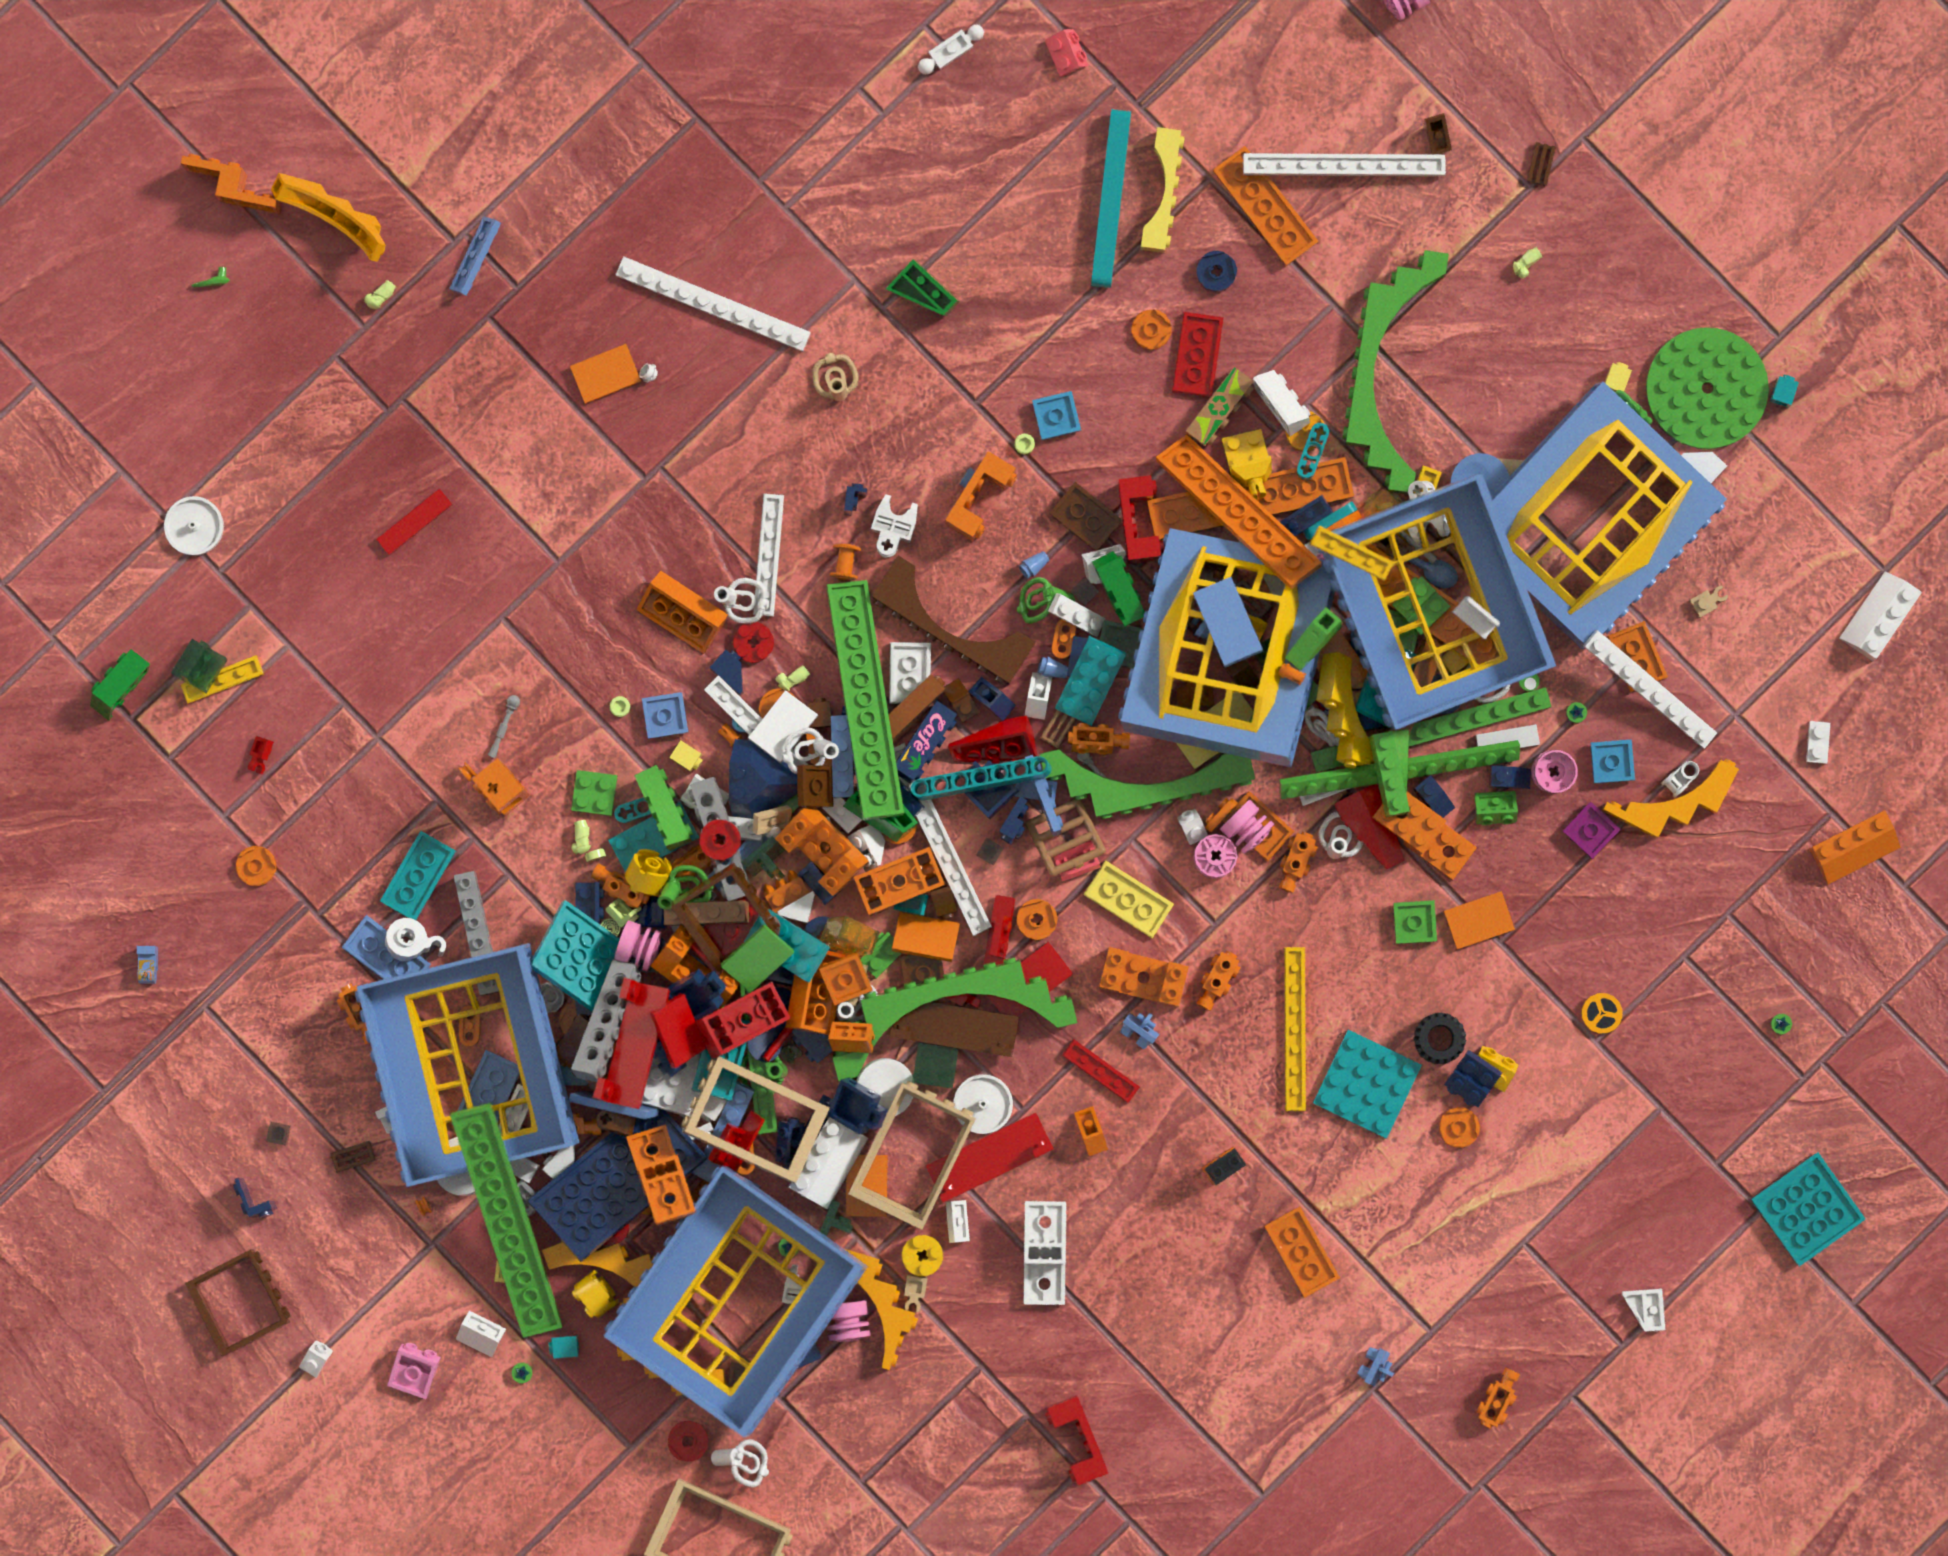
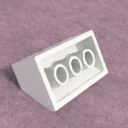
M1884 572L1839 639L1871 661L1876 660L1922 592L1907 581Z
M829 1117L813 1144L797 1182L791 1183L789 1188L828 1209L869 1138L855 1133Z

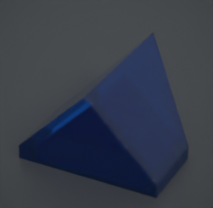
M651 896L647 904H644L637 914L639 918L635 923L641 924V928L667 929V926L664 925V909L658 905L659 897Z

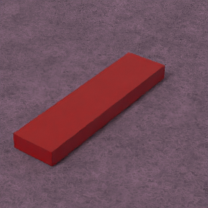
M439 488L376 540L390 556L453 504Z
M1073 1039L1062 1055L1127 1103L1130 1102L1140 1086L1075 1039Z

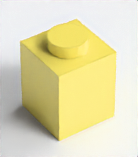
M1613 363L1605 383L1614 392L1617 390L1624 391L1632 370L1628 369V365L1624 363Z
M681 740L669 757L690 772L693 769L697 770L703 761L700 752Z

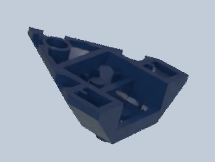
M735 739L729 762V805L733 817L753 819L754 813L776 808L798 794L797 774L789 769L786 762L782 761L779 763L748 739Z

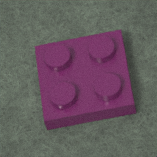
M1590 801L1562 832L1593 859L1620 831V828Z

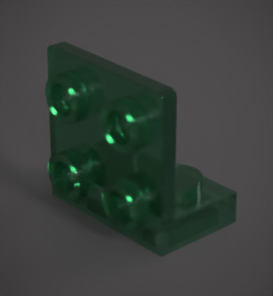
M918 1043L912 1083L953 1089L958 1048Z

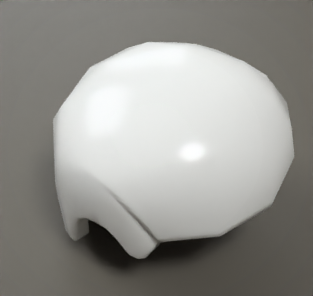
M550 982L540 984L547 1013L556 1012L564 1003L563 991Z

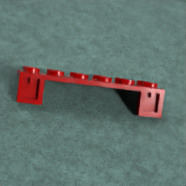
M624 978L619 998L627 1001L608 1077L607 1079L598 1077L593 1098L602 1102L640 1109L658 1040V1033L650 1013L667 1003L670 994L669 989L642 984L635 980Z
M1033 1113L963 1147L939 1194L942 1202L944 1203L1053 1150L1054 1148L1037 1113ZM949 1155L926 1165L934 1185Z

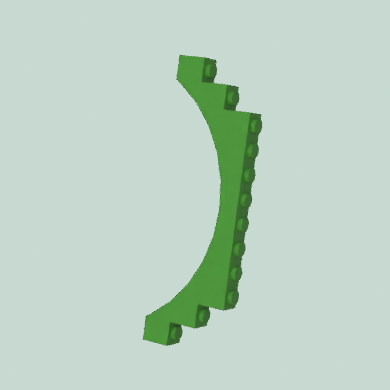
M1425 250L1423 256L1419 255L1417 267H1420L1421 270L1397 266L1396 272L1392 271L1390 283L1394 284V286L1370 282L1369 288L1365 287L1363 299L1367 300L1366 308L1362 307L1360 319L1364 320L1363 328L1359 327L1357 339H1360L1361 343L1360 347H1356L1354 359H1357L1358 363L1357 367H1353L1351 379H1355L1354 387H1350L1348 399H1352L1351 407H1347L1345 419H1349L1348 427L1343 429L1342 439H1346L1345 445L1369 448V451L1365 450L1363 462L1367 463L1366 468L1390 472L1385 477L1384 486H1388L1387 492L1409 495L1408 488L1415 481L1416 473L1398 455L1383 430L1376 409L1373 389L1375 360L1384 333L1402 306L1420 290L1445 276L1449 256L1447 253Z
M1252 714V716H1251L1249 722H1252V720H1253V714ZM1060 749L1039 754L1052 767L1050 775L1045 778L1053 781L1061 779V774H1065L1070 797H1075V800L1087 798V794L1091 793L1096 817L1100 816L1101 819L1113 817L1112 813L1120 811L1121 815L1133 812L1132 808L1139 806L1141 810L1153 807L1152 803L1160 802V805L1172 803L1173 798L1180 797V800L1190 799L1192 794L1199 792L1200 796L1211 794L1212 789L1220 788V791L1232 789V785L1237 783L1240 786L1252 784L1251 780L1255 779L1250 758L1227 753L1222 754L1216 761L1194 774L1173 781L1154 784L1124 783L1102 777L1080 766ZM1042 763V768H1043V770H1044L1045 767H1046V764H1045V763Z
M1015 957L1004 959V963L998 965L995 962L984 964V968L977 970L975 967L966 968L963 970L964 973L957 975L955 972L946 973L943 975L944 978L940 979L929 977L923 979L924 983L916 984L915 981L903 984L904 987L896 989V986L884 989L883 993L876 994V991L868 992L861 998L866 1020L863 1023L872 1024L875 1040H871L873 1046L882 1034L898 1019L920 1005L942 997L967 993L994 995L1014 1000L1035 1010L1057 1028L1075 1024L1077 1019L1072 998H1067V995L1055 997V1001L1051 1002L1046 978L1041 979V976L1030 978L1029 982L1026 983L1020 959L1016 960ZM856 1020L850 1023H862V1020ZM836 1051V1054L833 1055V1062L838 1081L844 1078L858 1077L869 1053Z

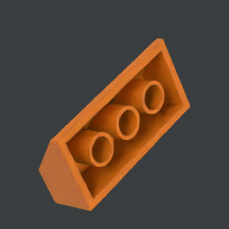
M662 571L650 582L636 609L703 654L707 651L728 617L727 613Z
M1884 810L1809 848L1826 883L1829 885L1901 847L1895 828Z
M828 951L820 966L843 958L846 955ZM819 967L810 983L794 974L788 1009L790 1019L786 1021V1027L799 1031L829 1035L831 1024L835 1022L837 1005H834Z

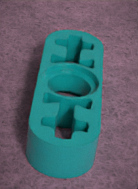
M1324 423L1314 424L1297 466V474L1303 480L1313 478L1329 436V428ZM1322 428L1325 435L1320 436L1319 443L1315 442L1317 433L1314 431ZM1315 446L1318 448L1319 453L1317 456L1312 457L1308 455L1307 449ZM1307 460L1312 461L1309 470L1312 472H1307L1306 475L1303 474L1301 468L1306 467Z
M1352 501L1303 531V534L1309 541L1313 538L1318 526L1326 529L1358 509Z
M642 797L619 805L615 809L614 814L619 822L628 823L649 816L651 812L650 809L646 813L638 811V804L642 801L647 802ZM634 804L637 816L633 817V813L628 814L627 819L618 816L622 808L625 811L632 810L630 805Z

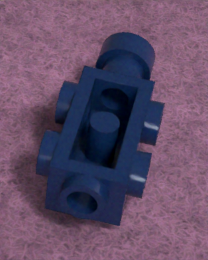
M788 1117L787 1121H779L775 1161L783 1163L782 1168L787 1170L806 1131L805 1123L800 1122L799 1118Z

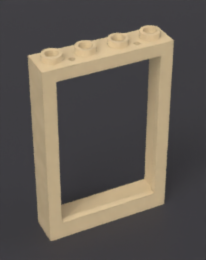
M719 1056L714 1060L711 1059L706 1069L709 1071L706 1079L702 1078L698 1089H700L698 1097L694 1096L691 1101L690 1108L692 1110L690 1115H686L682 1121L681 1127H684L682 1133L790 1183H796L829 1111V1107ZM722 1068L815 1110L788 1170L696 1128Z
M907 1081L906 1084L902 1082L882 1127L879 1129L848 1194L922 1230L976 1118L973 1117L974 1112L963 1108L961 1111L954 1107L955 1103L944 1099L942 1102L936 1099L937 1094L926 1090L925 1093L917 1090L918 1085ZM906 1093L965 1122L921 1214L862 1186Z
M679 1478L644 1553L645 1556H670L660 1550L687 1491L780 1533L771 1556H784L781 1551L784 1545L789 1546L793 1535L789 1534L790 1528Z

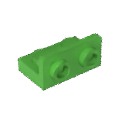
M1516 791L1475 793L1476 824L1487 826L1497 823L1507 825L1517 822Z
M889 932L886 934L880 933L874 939L876 944L871 949L866 947L859 954L862 964L868 966L867 970L876 979L902 954L892 951L894 938Z

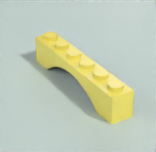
M1157 127L1154 151L1164 171L1165 192L1158 211L1143 228L1141 250L1165 253V247L1170 248L1171 236H1168L1167 233L1168 228L1173 226L1174 216H1170L1171 208H1175L1176 204L1173 188H1178L1179 176H1175L1176 168L1180 169L1182 156H1178L1179 148L1183 149L1185 138L1181 136V130Z

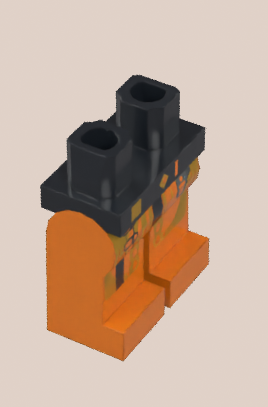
M1232 1147L1220 1155L1219 1159L1216 1158L1201 1169L1212 1185H1218L1246 1166V1163L1235 1147Z

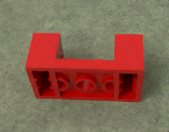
M1151 475L1119 479L1118 489L1128 564L1158 561L1161 553H1164L1163 540L1159 541V536L1137 538L1136 523L1132 524V518H1135L1134 503L1153 499L1157 492L1156 480H1152Z
M770 982L695 1022L703 1042L713 1059L789 1020L790 1016L773 983ZM743 1013L748 1014L750 1017L748 1025L741 1022V1015Z
M1078 1395L1048 1406V1412L1045 1413L1049 1425L1053 1424L1055 1428L1073 1420H1079L1076 1422L1077 1429L1080 1435H1085L1087 1441H1084L1083 1444L1087 1453H1092V1456L1070 1464L1071 1469L1068 1470L1072 1483L1077 1482L1079 1486L1109 1474Z

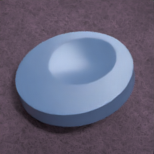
M1477 453L1465 457L1456 465L1451 476V483L1474 474L1482 473L1489 493L1492 496L1509 478V473L1505 465L1496 457Z

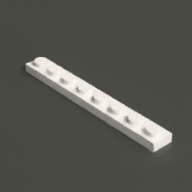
M1595 630L1583 646L1699 746L1705 749L1717 734L1715 730L1598 630Z

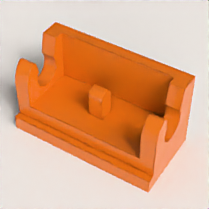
M832 1022L828 1040L833 1051L872 1053L873 1045L871 1040H875L872 1024Z

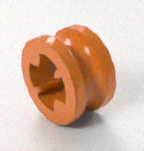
M464 762L463 767L458 768L469 782L472 781L471 778L477 775L466 762Z
M425 1196L420 1201L418 1199L415 1200L423 1217L426 1216L427 1212L432 1213V1209Z

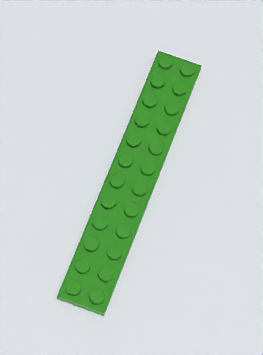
M863 580L827 584V595L863 820L902 816L904 815L868 582Z
M491 1103L451 1113L450 1117L523 1338L562 1328L563 1323Z

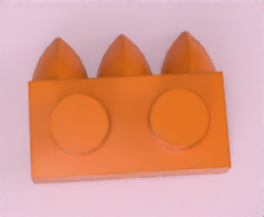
M788 870L787 877L789 883L783 878L776 877L775 884L777 890L771 885L764 884V896L775 913L810 893L801 877L793 870Z

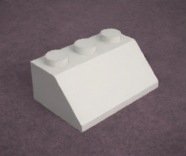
M1272 370L1253 378L1255 390L1289 436H1292L1310 423V412L1305 405L1300 406L1297 402L1299 398L1293 389L1289 391L1285 386L1287 382L1281 373L1277 375Z

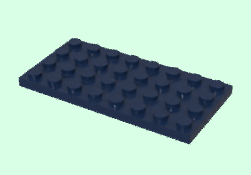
M660 1109L659 1115L648 1119L636 1118L633 1135L666 1125L684 1177L707 1160V1156L687 1134L682 1133V1128L665 1110ZM611 1132L528 1200L529 1205L580 1262L650 1206L626 1139L627 1136ZM650 1146L646 1152L649 1155H655L658 1149L655 1146Z

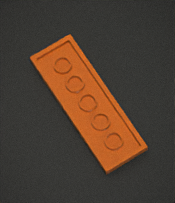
M1244 146L1214 168L1213 172L1287 267L1319 241L1268 175H1243V154L1250 153L1247 147Z

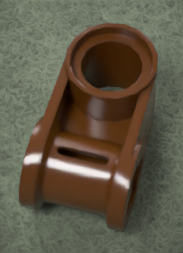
M602 1110L597 1115L596 1124L602 1130L630 1136L633 1135L637 1117ZM604 1115H607L608 1119L611 1120V1122H607V1125H604L603 1121L600 1120V1118H604Z

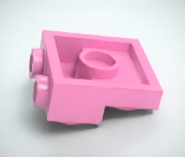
M413 1343L402 1344L398 1350L387 1386L426 1399L441 1357L436 1356L437 1353L432 1350H425V1352L418 1350L417 1346Z

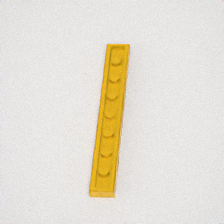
M1285 947V1111H1306L1305 947Z

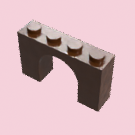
M579 1014L556 1047L560 1065L572 1068L591 1018L587 1014ZM608 1074L601 1076V1078L607 1079ZM586 1080L588 1082L587 1085L595 1091L597 1082Z

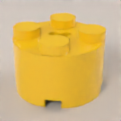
M649 849L639 850L638 853L634 854L625 872V878L630 885L631 891L659 896L672 871L671 863L666 858L663 860L658 857L660 853Z
M918 1235L911 1238L905 1244L902 1251V1261L910 1273L916 1276H928L936 1272L941 1266L943 1250L939 1242L933 1237ZM923 1250H926V1256H928V1259H923L922 1261H919V1256L917 1255V1252H922Z
M595 1270L574 1285L575 1290L572 1291L573 1296L578 1301L584 1303L586 1306L584 1310L591 1318L594 1316L597 1318L601 1317L619 1303L618 1299H613V1296L616 1294L602 1276L598 1278L595 1275L598 1272Z

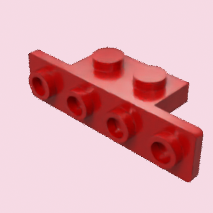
M995 896L990 923L992 928L989 929L983 965L995 962L996 965L1004 963L1003 960L1008 950V939L1012 928L1011 922L1015 905V898Z
M750 1111L741 1128L727 1123L719 1138L749 1151L765 1120L756 1112ZM715 1147L708 1157L711 1162L721 1165L719 1169L722 1166H728L735 1172L738 1171L743 1160Z

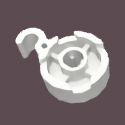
M412 918L396 920L390 925L385 936V946L391 953V956L399 961H411V959L420 956L422 953L428 952L433 945L439 947V957L443 956L446 949V942L442 937L433 936L428 938L424 927ZM406 936L410 940H408V942L405 943L403 942V939H401V937Z

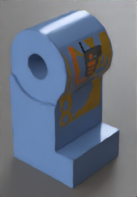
M137 946L138 983L156 984L158 947Z

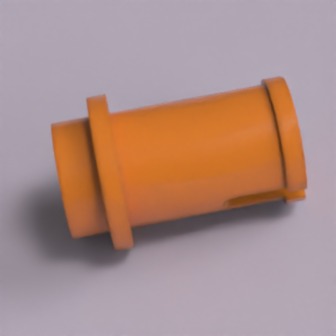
M1283 663L1278 675H1281L1282 679L1285 677L1301 685L1306 673L1290 667L1289 663L1287 665Z
M727 723L722 726L723 729L720 728L718 731L730 743L731 748L734 745L735 739H743L742 735H738Z

